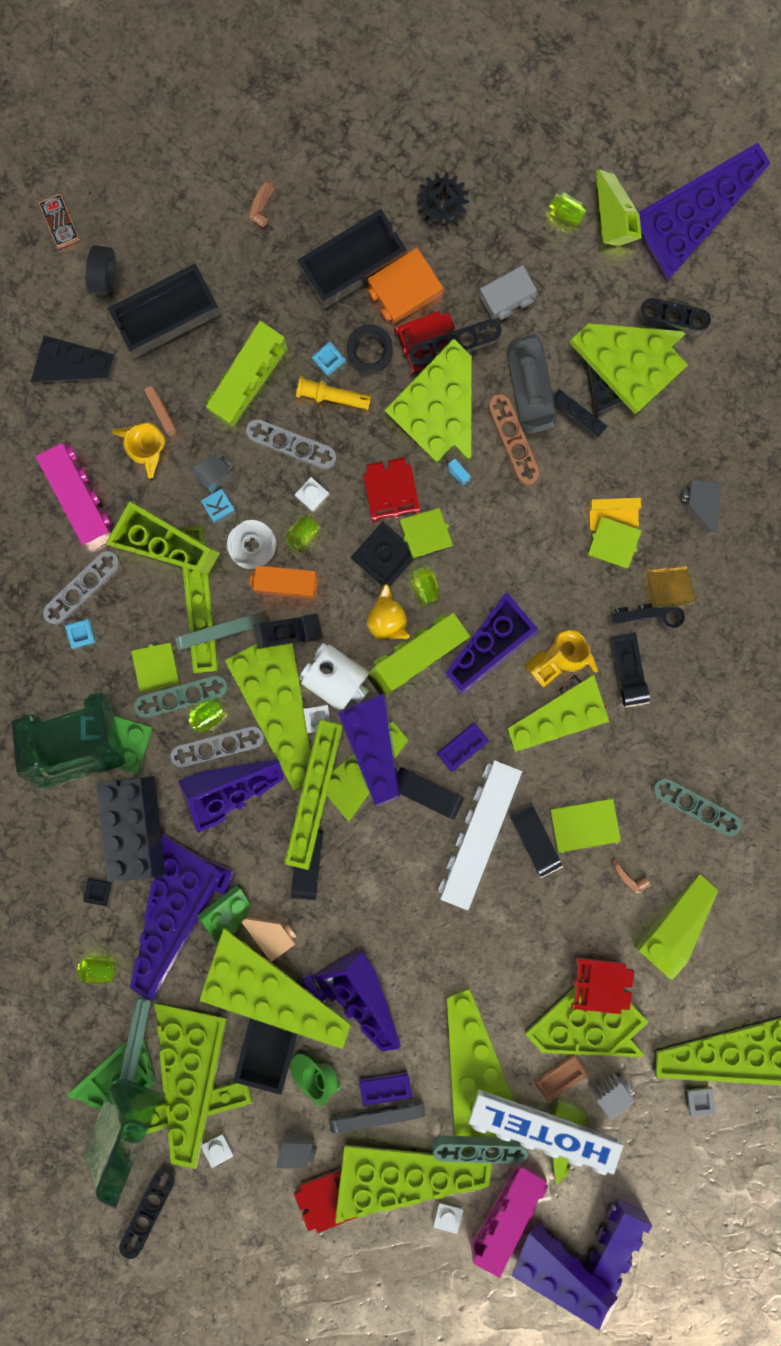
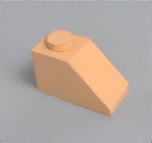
M249 916L242 921V924L270 962L296 943L294 939L297 936L295 931L289 924L285 926L282 921Z

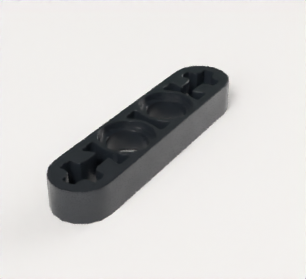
M485 320L417 343L410 350V361L416 367L427 366L434 359L432 358V353L426 354L424 360L420 361L419 358H414L417 350L421 349V352L425 353L430 351L429 345H433V353L437 356L440 353L437 350V344L441 341L449 343L453 338L467 352L494 344L501 336V326L496 320ZM487 326L497 330L494 332V337L486 334L481 336L482 342H478V334L475 330L479 329V334L486 332ZM465 333L471 334L474 338V342L470 346H465L460 342V337Z
M162 1166L155 1172L120 1243L119 1250L123 1257L134 1259L141 1253L175 1184L176 1173L171 1167ZM166 1173L169 1175V1181L164 1184L162 1190L157 1189L161 1181L159 1176H163ZM150 1195L158 1196L160 1205L154 1208L150 1207L147 1203V1197ZM140 1217L146 1218L149 1222V1227L145 1230H141L136 1226V1220ZM135 1234L139 1236L135 1243L136 1248L129 1251L126 1243L129 1244Z

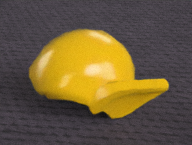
M151 422L113 429L112 434L123 438V448L128 457L135 463L144 464L148 478H153L160 457L159 453L165 445V437L160 429Z
M385 584L377 598L376 605L367 615L368 630L378 640L409 639L410 635L406 631L407 619L405 611L398 602L393 601L389 586Z
M575 630L560 631L539 665L540 669L543 670L552 663H555L559 669L570 672L581 670L588 664L594 673L598 672L593 655L590 652V645L587 644L582 634Z

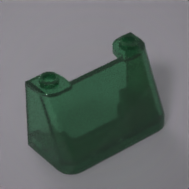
M103 692L90 694L84 700V709L53 719L42 721L34 715L27 714L11 721L16 773L34 788L48 789L125 764V754L109 699Z
M117 1079L111 1084L84 1153L98 1200L114 1208L118 1205L133 1165L131 1162H126L124 1158L126 1149L119 1147L120 1142L124 1140L129 1143H139L145 1138L162 1094L125 1079Z

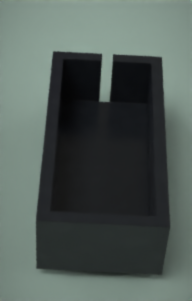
M380 209L299 258L297 262L301 273L325 309L368 283L367 279L407 254V249L396 231L393 233V226L383 210Z
M196 263L107 308L134 358L221 314Z
M155 776L96 783L108 882L147 879L165 875Z
M250 1018L233 1082L282 1095L298 1034Z

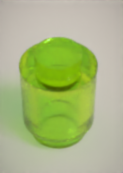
M564 191L561 196L556 194L549 206L553 209L552 215L569 225L574 224L575 226L579 224L587 210L582 206L583 203Z
M305 515L303 519L299 518L286 533L285 537L288 540L285 543L295 552L298 550L304 551L319 534L317 531L321 527L311 517Z
M426 567L413 571L414 577L409 578L416 599L420 600L421 605L440 599L438 595L440 590L433 571L427 572Z
M216 699L211 702L208 700L189 713L191 718L188 722L195 732L200 731L203 734L222 721L221 718L226 716Z
M83 959V962L78 964L77 978L81 979L82 984L106 985L107 982H113L114 962H109L106 959Z

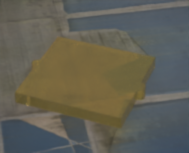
M666 567L662 570L647 571L656 608L669 606L677 608L679 605L696 604L697 600L687 567L672 569Z

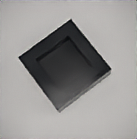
M89 877L83 902L108 907L113 882Z

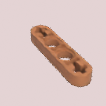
M502 394L495 395L489 402L488 409L517 479L524 485H531L539 477V468L509 398ZM497 400L500 403L506 404L503 408L505 416L508 413L511 414V417H505L500 422L497 419L502 416L500 410H494L493 408ZM506 422L513 423L516 427V432L512 435H506L502 431L503 424ZM514 445H522L525 448V455L520 458L515 457L511 451ZM527 458L530 459V461L526 462L528 470L534 471L530 480L527 476L522 477L521 475L524 473L523 465L521 464L518 467L516 464L523 462Z

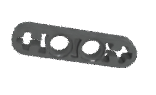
M415 1101L333 1116L329 1118L331 1133H342L419 1119L426 1115L424 1102Z

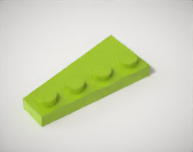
M594 674L509 726L508 732L515 752L609 722Z
M392 721L390 723L394 756L396 758L408 742V739ZM354 754L332 772L327 797L348 822L370 794Z

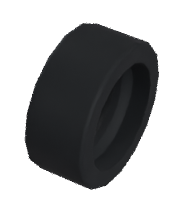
M94 245L91 247L87 258L86 287L89 293L108 295L114 282L115 252L111 247Z
M372 324L362 325L355 329L349 336L346 345L348 359L352 366L359 372L366 374L378 373L385 369L390 363L393 354L392 339L387 331L380 326ZM373 335L382 341L384 353L380 360L375 363H365L358 358L355 347L360 338Z

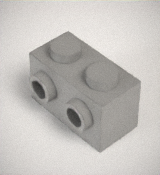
M522 265L480 288L479 297L492 320L498 317L502 320L513 313L512 310L516 307L521 306V308H524L533 303L537 289Z

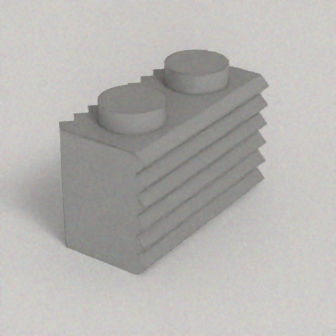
M611 1073V1076H607V1079H604L595 1088L592 1087L591 1090L598 1104L610 1120L635 1102L631 1096L635 1092L623 1075L617 1077L615 1073Z

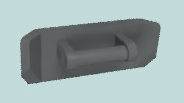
M538 334L514 339L507 347V354L521 428L523 432L530 434L553 428L556 423V411L543 344Z

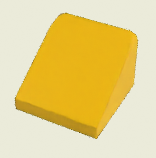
M541 650L524 667L544 688L562 671L555 663H552L543 670L540 669L539 665L547 654Z

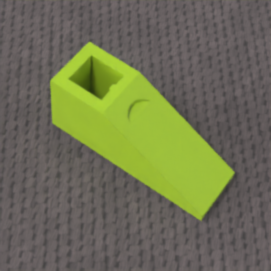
M596 170L603 243L621 246L641 239L639 213L615 174Z
M556 1099L551 1115L587 1127L589 1119L586 1118L587 1114L583 1108L561 1099ZM562 1156L558 1158L551 1157L553 1177L558 1185L562 1178L566 1179L570 1169L568 1158Z

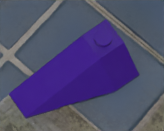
M275 759L201 771L178 780L195 830L199 833L222 823L227 819L226 815L236 808L240 810L245 807L244 802L254 795L260 796L283 780V774L279 760Z
M363 952L345 955L314 976L319 986L323 988L325 995L332 1002L336 1000L345 1009L343 1013L348 1018H354L361 1025V1031L382 1052L396 1050L401 1047L376 972Z

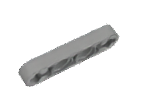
M252 420L247 425V436L254 443L320 469H331L336 464V453L329 446L262 420ZM260 425L261 430L268 434L269 429H272L273 431L269 435V442H265L267 438L264 435L258 434L257 437H254L251 429L257 428ZM277 434H284L287 437V443L284 446L278 447L273 443V439ZM302 442L310 446L309 453L304 456L296 452L297 445ZM314 447H318L317 453L321 455L329 452L332 461H326L325 464H322V459L318 456H314V460H311Z
M110 551L100 553L45 606L43 611L45 620L51 624L58 625L69 618L119 569V557ZM105 557L109 559L113 557L112 564L114 566L112 568L105 567L102 570L105 575L102 577L100 572L95 570L94 567L97 565L98 568H101L105 564L103 560ZM95 573L97 576L96 584L87 586L84 582L86 574ZM74 589L79 592L80 597L76 603H70L67 600L66 596L70 590ZM60 599L65 605L70 607L68 611L64 607L59 611V619L55 617L50 618L52 615L50 610L52 608L59 609L62 606L58 602Z
M255 726L179 745L172 750L170 758L175 766L187 767L258 748L263 744L265 736L260 728ZM251 730L255 734L260 735V738L256 740L257 744L253 745L252 741L243 742L245 748H241V740L237 735L238 733H242V738L250 736ZM229 736L236 740V747L232 751H228L223 747V740ZM209 743L212 746L213 752L209 757H203L199 753L201 744ZM194 745V753L198 760L194 761V756L185 758V763L176 759L180 749H182L183 753L191 752L190 746Z

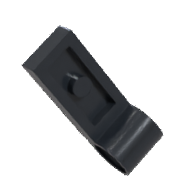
M652 603L638 605V610L629 611L628 607L613 609V614L608 615L609 625L659 618L662 627L665 629H675L680 627L685 621V613L680 607L653 608ZM669 611H673L677 615L678 619L674 625L670 624L666 619Z
M318 613L253 625L258 649L323 638Z
M636 632L612 636V648L624 707L650 704L649 689L644 679Z

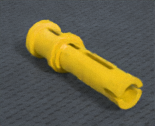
M301 375L296 392V397L298 398L300 396L316 399V402L319 403L320 401L327 400L366 410L369 408L371 399L370 394L367 395L328 386L323 380L316 382L305 379Z

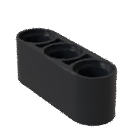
M656 298L646 299L637 312L639 322L645 326L683 331L686 335L691 336L701 335L711 322L710 314L704 309ZM644 308H653L656 316H647ZM668 313H676L679 316V321H671ZM692 318L701 319L703 327H696L692 322Z
M400 767L397 775L401 795L455 820L465 799L464 797Z
M532 803L510 813L511 820L540 878L563 868Z
M318 829L309 870L294 867L291 888L292 899L316 901L324 830Z

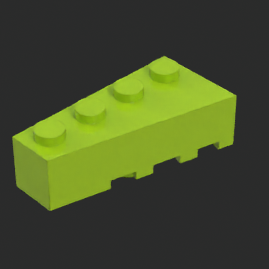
M259 321L242 350L235 357L230 369L223 374L216 391L213 390L206 400L208 412L233 428L288 349L285 337L262 321Z
M130 501L106 542V545L206 574H209L220 554L217 550L141 505Z
M454 612L448 617L442 614L432 621L434 626L429 630L423 627L413 634L415 639L410 643L404 640L393 648L395 653L388 657L384 654L374 661L376 666L369 671L370 673L367 678L379 695H389L397 687L406 683L416 674L470 638V635Z

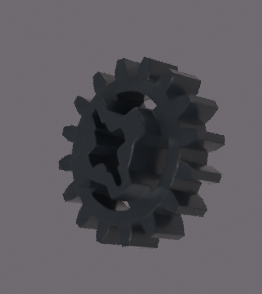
M445 172L444 178H440L439 174L435 173V180L432 181L431 178L427 177V186L420 185L419 190L422 193H417L416 200L421 202L417 203V210H423L421 213L422 219L427 216L429 217V225L436 221L438 228L444 222L447 227H450L452 220L458 224L460 221L459 215H466V210L463 207H469V200L466 199L469 196V191H462L465 183L457 184L458 176L455 175L452 179H449L448 173ZM440 186L435 191H432L433 188ZM450 188H452L457 194H454L450 190ZM443 192H445L446 200L443 203V208H441L440 199ZM428 206L433 207L437 213H434ZM450 210H454L452 213L445 215Z

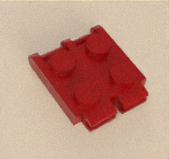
M440 311L394 328L395 334L399 335L402 342V352L407 355L411 375L417 374L425 368L416 367L411 363L409 357L411 348L417 343L454 331L455 326L450 313L441 315ZM404 331H405V334H406V336H407V340L409 341V344H410L409 346H408V344H407V342H406V339H405V337H404V334H403ZM439 342L437 350L441 352L448 342ZM429 345L430 351L422 353L421 349L417 350V354L414 357L419 358L420 361H423L424 356L432 353V358L436 357L433 353V345Z
M405 457L388 460L389 469H384L383 461L366 464L368 473H364L363 477L372 522L389 516L397 518L399 514L420 513L411 464L406 465ZM410 505H414V507L397 510V508L400 507H408ZM392 509V511L376 514V512H383L385 510Z
M576 958L578 970L577 979L573 983V986H576L574 1002L571 1003L572 1009L621 1014V1010H630L632 993L624 991V987L633 988L634 969H628L625 963ZM583 965H585L583 981H581ZM582 987L581 1003H579L580 988Z
M341 1168L301 1183V1189L294 1192L299 1210L309 1209L302 1213L308 1231L316 1229L317 1233L358 1218L355 1217L335 1223Z

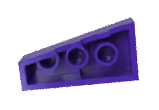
M505 592L499 603L493 608L487 619L478 628L472 639L445 673L446 677L461 695L465 694L538 634V628L507 592Z
M385 694L338 712L374 805L379 807L401 798L388 703Z
M617 1199L615 1205L612 1204L607 1213V1224L605 1228L602 1227L599 1230L595 1251H590L586 1262L588 1265L586 1271L590 1275L594 1274L615 1295L622 1285L621 1274L628 1273L632 1266L633 1251L639 1252L643 1245V1241H641L643 1232L649 1233L652 1228V1224L644 1210L620 1199Z
M539 1223L529 1233L511 1276L600 1331L609 1320L618 1297L594 1274L590 1275L581 1266L582 1263L576 1257L572 1258L562 1248L563 1245L557 1239L554 1240L545 1232L547 1229Z

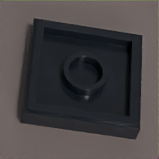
M383 521L351 557L357 565L380 585L387 584L389 588L415 559L411 556L407 542H404L403 538Z

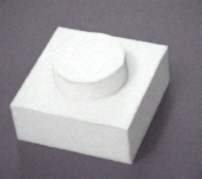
M312 477L295 494V497L312 512L329 496V493Z
M328 705L304 709L307 733L316 732L319 719L331 721Z
M224 1132L203 1142L201 1146L212 1168L230 1159L235 1154Z
M439 1201L433 1228L457 1234L463 1214V1207Z

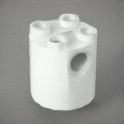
M323 643L315 654V663L313 665L308 663L302 671L300 677L301 684L339 711H343L350 701L356 705L360 704L369 692V689L362 684L370 672L330 644L327 646ZM327 668L331 671V674L325 675L320 669Z

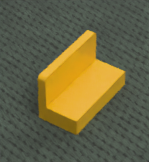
M641 498L592 499L589 502L590 531L596 532L601 516L639 529L638 510L641 508Z

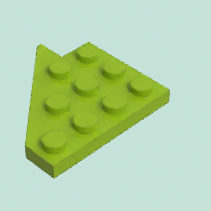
M588 323L569 341L634 414L638 413L688 366L672 348L685 335L683 331Z
M453 338L384 409L436 462L453 445L468 459L471 457L472 356Z
M575 986L525 1032V1035L542 1053L642 1058L644 1053L634 1044L631 1038L649 1022L632 1004L630 1010H621V1014L572 1009L571 1003L574 1002ZM582 987L580 988L579 1003H581Z

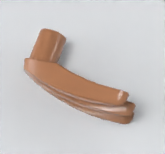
M268 181L264 182L257 192L249 215L251 221L256 222L261 227H264L268 222V219L261 215L268 198L275 190L273 184Z
M617 858L613 859L618 874L633 891L639 893L651 885L647 877L635 882L633 877L621 866Z

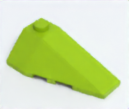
M698 874L636 944L635 948L671 980L688 963L718 890L701 874Z

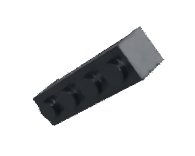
M560 388L554 394L555 408L597 440L608 425Z

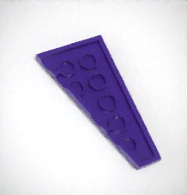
M759 143L752 145L638 212L641 236L667 280L674 275L770 165V161Z
M166 834L161 835L166 874L155 877L151 883L144 920H146L144 931L141 933L139 940L141 943L139 955L135 960L130 989L150 1001L154 1000L199 919L197 916L203 912L225 873Z

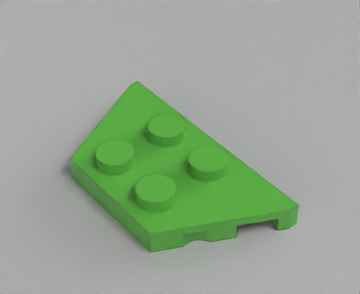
M144 1037L131 1096L122 1097L117 1095L127 1041L70 1091L67 1096L71 1099L76 1098L89 1103L88 1105L94 1108L104 1109L107 1113L114 1116L121 1114L155 1082Z

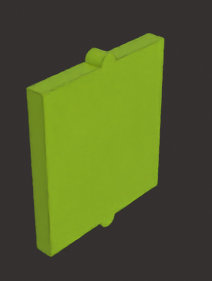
M440 508L399 520L405 536L403 541L407 542L412 558L453 546L448 532L449 525L445 524Z
M601 516L596 532L592 534L593 540L587 555L628 569L634 552L638 550L636 546L642 530Z
M171 643L157 646L150 644L147 648L131 651L140 693L152 690L162 691L163 688L180 685Z

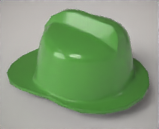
M297 1054L292 1058L290 1070L294 1082L316 1105H326L329 1096L341 1089V1084L337 1080L334 1069L328 1064H316L305 1054Z

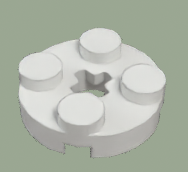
M246 520L237 525L230 532L227 539V550L232 560L245 569L255 570L256 566H267L276 553L277 542L272 530L257 520ZM251 538H254L255 543L259 544L258 548H254L253 552H250L249 548L245 546V543L250 542Z

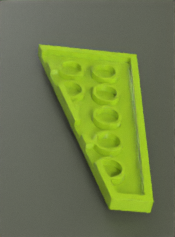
M257 644L228 658L225 662L274 755L279 760L280 766L292 789L296 790L304 784L311 749L293 644L258 649Z
M223 929L199 1001L343 1049L351 1023L328 1005L314 997L312 993L297 984L295 980L266 958L252 950L245 942L231 934L229 930Z
M467 988L447 996L455 1136L496 1137V1133L488 1130L486 1133L474 1130L472 1128L473 1125L469 1124V1116L478 1089L513 1102L515 1101L471 990ZM467 1146L463 1148L462 1151L466 1152L468 1150L473 1149L474 1147Z
M155 1003L163 1092H165L166 1100L165 1112L169 1129L170 1161L174 1165L196 1169L228 1018Z
M781 1018L656 1051L655 1077L781 1086Z
M344 1145L335 1223L355 1217H364L367 1214L380 1211L386 1212L419 1204L422 1201L436 1200L456 1193L462 1194L487 1188L490 1185L492 1163L443 1162L435 1159L431 1153Z

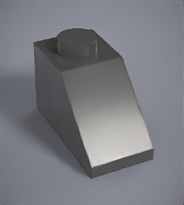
M213 454L191 469L195 477L212 494L234 476L230 470L233 465L224 456L219 458L216 454Z
M691 480L687 483V487H683L682 501H686L685 509L707 534L712 535L717 532L721 483Z
M286 1130L276 1167L280 1169L307 1168L308 1161H314L317 1146H313L314 1137Z

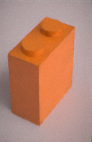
M417 247L367 279L369 287L366 288L373 301L378 300L382 306L379 310L386 321L391 320L393 325L398 324L443 295L444 290Z
M256 566L255 571L250 573V586H252L256 594L316 600L318 575L316 571Z

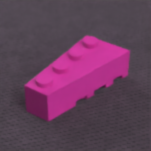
M64 441L36 455L37 461L82 546L109 533V526L112 523L107 513L101 512L98 506L100 500L95 490L90 489L87 483L89 479L84 469L79 467L76 461L77 456L72 446L68 445L67 441Z
M523 1162L516 1165L471 1245L473 1264L498 1278L501 1277L517 1242L523 1234L527 1222L534 1215L535 1206L539 1198L542 1199L547 1191L548 1185H546L547 1180L544 1174Z

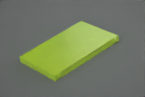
M613 798L550 809L558 853L621 842Z

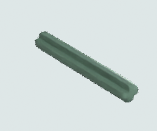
M137 998L135 1001L117 1088V1095L122 1097H129L132 1094L150 1007V1000L145 998Z

